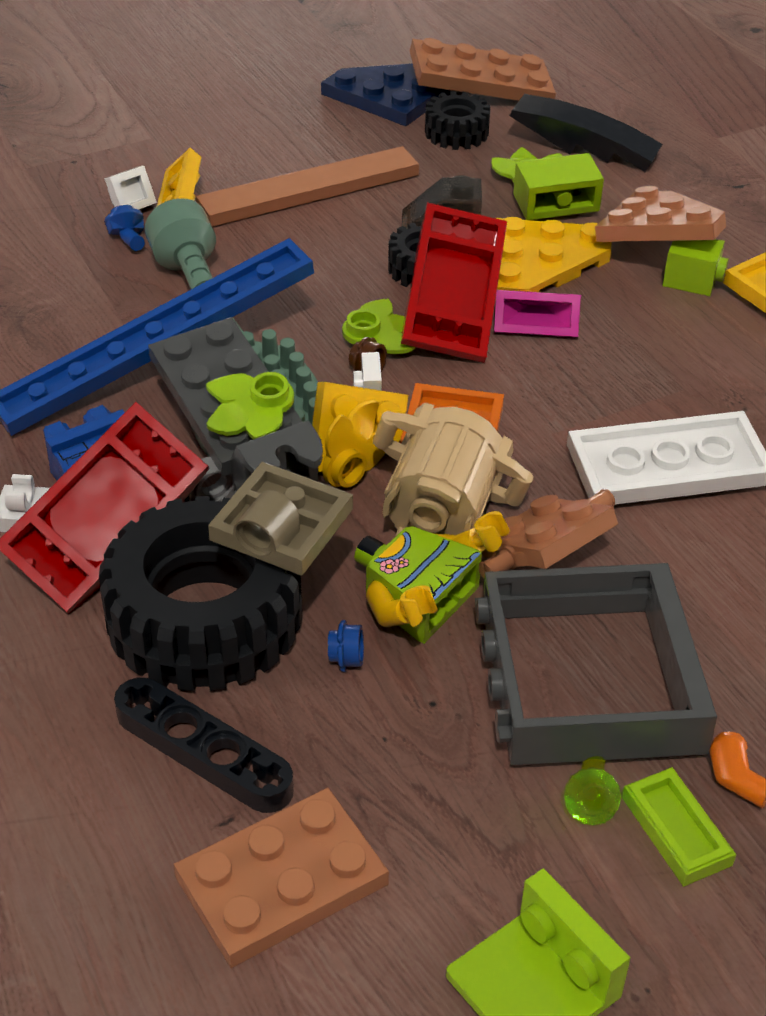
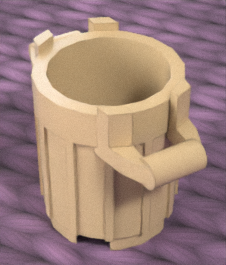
M423 403L416 409L414 415L391 411L384 412L375 432L373 444L398 461L385 489L383 506L384 518L389 515L395 524L394 526L398 529L395 536L405 527L411 526L435 534L456 535L474 528V524L482 516L488 500L511 506H519L533 481V475L511 458L514 452L513 440L506 436L502 438L493 425L480 415L458 407L434 408L435 405ZM397 428L407 432L402 443L393 440ZM503 474L512 477L507 489L498 486Z

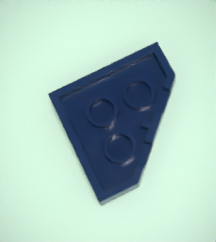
M413 63L341 68L321 82V95L403 126H408L425 113L427 101L430 102V98L433 96L439 98L440 93H445L448 96L450 91H453L418 85Z

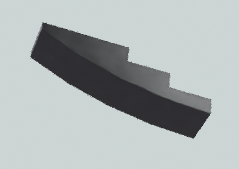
M524 94L509 115L569 154L578 144L606 163L609 162L615 153L646 172L663 145L630 125L597 111L557 99Z

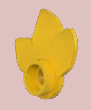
M370 400L358 404L350 412L348 418L339 414L330 425L325 439L327 454L324 458L322 473L325 481L332 486H342L345 488L354 486L361 480L365 471L371 470L384 456L385 452L373 444L375 435L373 430L379 402Z

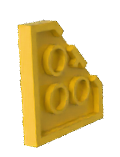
M518 217L496 218L507 221L497 290L539 292L551 284L558 288L580 277L582 269L592 264L600 267L610 262L612 242H597L595 226L598 223L574 224L562 223L558 220L533 221L522 220Z

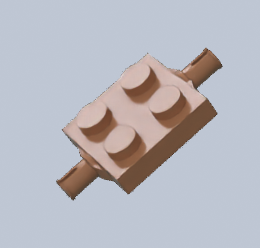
M601 489L588 499L575 501L559 499L557 495H546L532 501L530 504L531 508L522 514L504 518L510 532L507 536L501 537L502 545L497 551L488 552L485 549L482 552L483 557L488 559L479 563L481 576L485 578V572L507 571L520 566L547 569L618 525L614 511L615 498L608 489Z

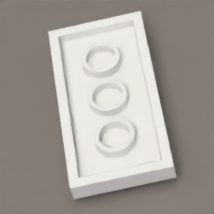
M744 411L568 431L567 447L588 498L598 493L601 489H608L613 494L616 505L766 486V450Z

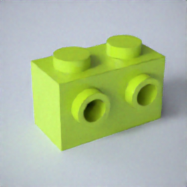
M590 153L516 162L513 195L526 220L600 211L604 178Z

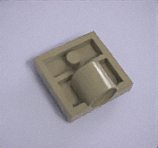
M261 462L208 525L209 540L303 576L353 510V494Z

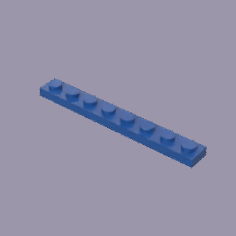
M290 238L280 242L1 389L0 422L8 433L13 436L150 362L149 344L234 317L314 274L313 261Z

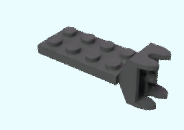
M232 317L148 345L151 361L221 475L226 476L232 473L236 492L261 462L318 481V466L323 459L321 439L309 420L303 422L292 406L283 413V424L276 432L254 440L248 435L247 431L238 435L225 436L207 429L206 423L222 403L207 391L206 383L231 374L243 373L255 377L258 374L269 372Z

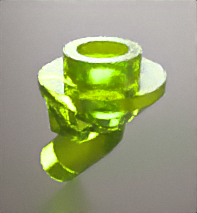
M600 756L589 757L583 761L582 769L572 776L570 775L565 785L563 795L565 807L571 816L582 824L597 825L605 823L615 815L620 806V787L614 777L604 770L606 760Z

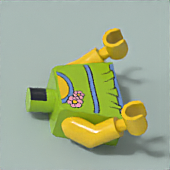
M499 511L488 512L478 518L474 528L456 535L435 534L411 526L405 527L387 545L371 536L363 538L356 548L354 560L366 567V600L377 622L383 627L399 625L416 640L425 644L479 588V563L481 562L482 552L485 549L488 552L497 551L502 545L501 537L507 536L510 532L503 515Z

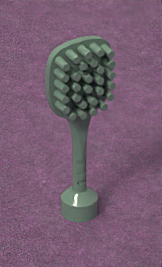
M183 198L172 199L157 206L150 213L145 223V235L156 261L164 268L183 271L190 289L212 279L213 277L206 260L215 248L216 234L203 207L193 200ZM235 321L267 370L286 377L294 390V403L292 407L303 422L309 420L312 425L318 381L310 368L304 363V355L301 352H295L294 340L292 338H283L280 341V345H278L276 332L272 329H267L262 332V342L255 341L253 333L249 331L244 332ZM191 426L200 447L207 456H210L207 450L205 449L204 445L202 444L201 440L197 436L196 432L194 431L193 427Z

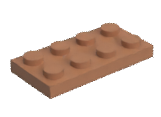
M425 38L424 40L412 39L410 55L418 85L517 101L524 94L555 99L556 91L544 60L536 55H512L501 49L481 50L465 43L450 45L434 38Z

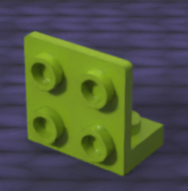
M543 868L524 882L520 915L449 964L446 969V978L479 1016H597L622 997L631 957Z

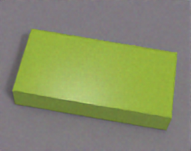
M673 767L624 786L622 799L683 887L733 866L736 853Z

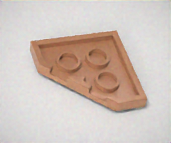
M643 186L635 189L632 195L622 200V203L617 208L610 211L595 226L597 242L715 240L726 228L725 211L674 191H658L657 186Z

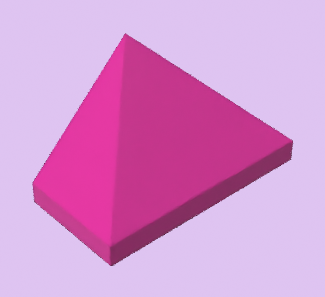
M497 290L494 333L578 338L581 295Z

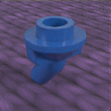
M120 205L113 208L104 220L108 233L120 235L123 242L134 251H139L144 247L145 241L139 235L144 229L143 213L138 209H134L131 205Z

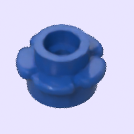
M346 620L340 622L338 630H330L328 634L329 661L338 662L341 672H346L347 667H362L364 659L362 625H348Z

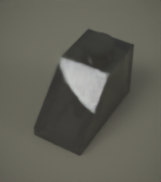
M465 175L453 178L442 177L402 209V226L408 229V224L415 222L416 226L420 227L421 222H423L427 202L481 215V178H471Z

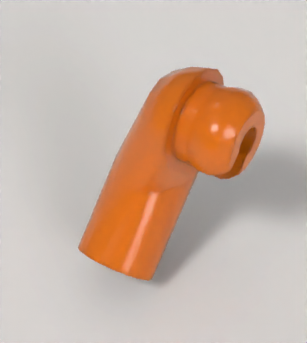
M729 731L716 735L711 743L710 756L717 783L754 805L764 808L766 805V778L750 770L746 751L748 746L745 738L739 733Z

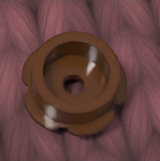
M364 337L360 342H356L350 350V366L355 371H361V353L379 352L382 372L387 358L385 345L377 343L375 338Z

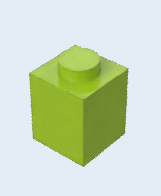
M718 239L673 241L667 256L663 286L711 296L715 282L724 281L725 271L728 267L729 258L722 257L725 241Z

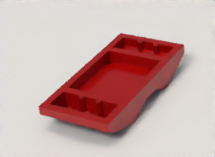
M427 202L404 315L401 344L482 363L485 362L507 221Z
M135 402L0 538V551L62 609L70 614L100 588V565L104 561V553L110 542L114 538L118 539L119 531L131 520L135 523L138 522L141 513L152 507L159 510L165 508L168 501L180 498L183 503L209 470V466L141 405Z

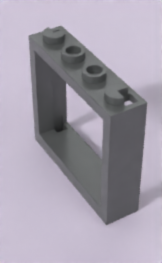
M668 563L485 572L483 597L475 598V617L477 624H485L486 630L481 632V649L483 661H492L493 668L488 670L490 701H499L500 709L495 711L496 737L498 743L507 742L511 765L709 754L717 714ZM625 612L646 613L674 711L524 719L504 618Z

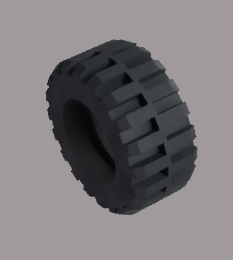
M195 496L196 501L182 503L180 498L168 501L166 507L159 510L152 507L141 513L138 522L135 523L132 520L119 531L118 539L114 538L104 553V561L99 569V582L107 635L110 636L111 646L118 657L125 660L127 667L140 676L148 673L149 679L160 683L166 688L169 683L177 684L180 691L195 692L196 687H209L211 692L224 690L226 688L225 684L237 681L241 685L253 680L257 670L261 669L265 673L279 661V654L284 655L289 651L295 641V633L300 629L302 621L301 575L210 541L208 525L230 498L223 497L222 501H211L210 496ZM197 583H221L237 588L236 591L229 595L204 602H187L168 597V595L180 588Z

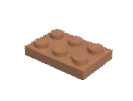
M329 788L307 797L173 864L175 878L230 968L241 964L389 885L388 869Z

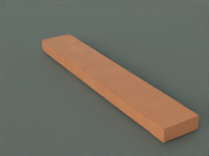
M401 146L197 195L196 202L203 207L212 227L416 177L419 175V163Z

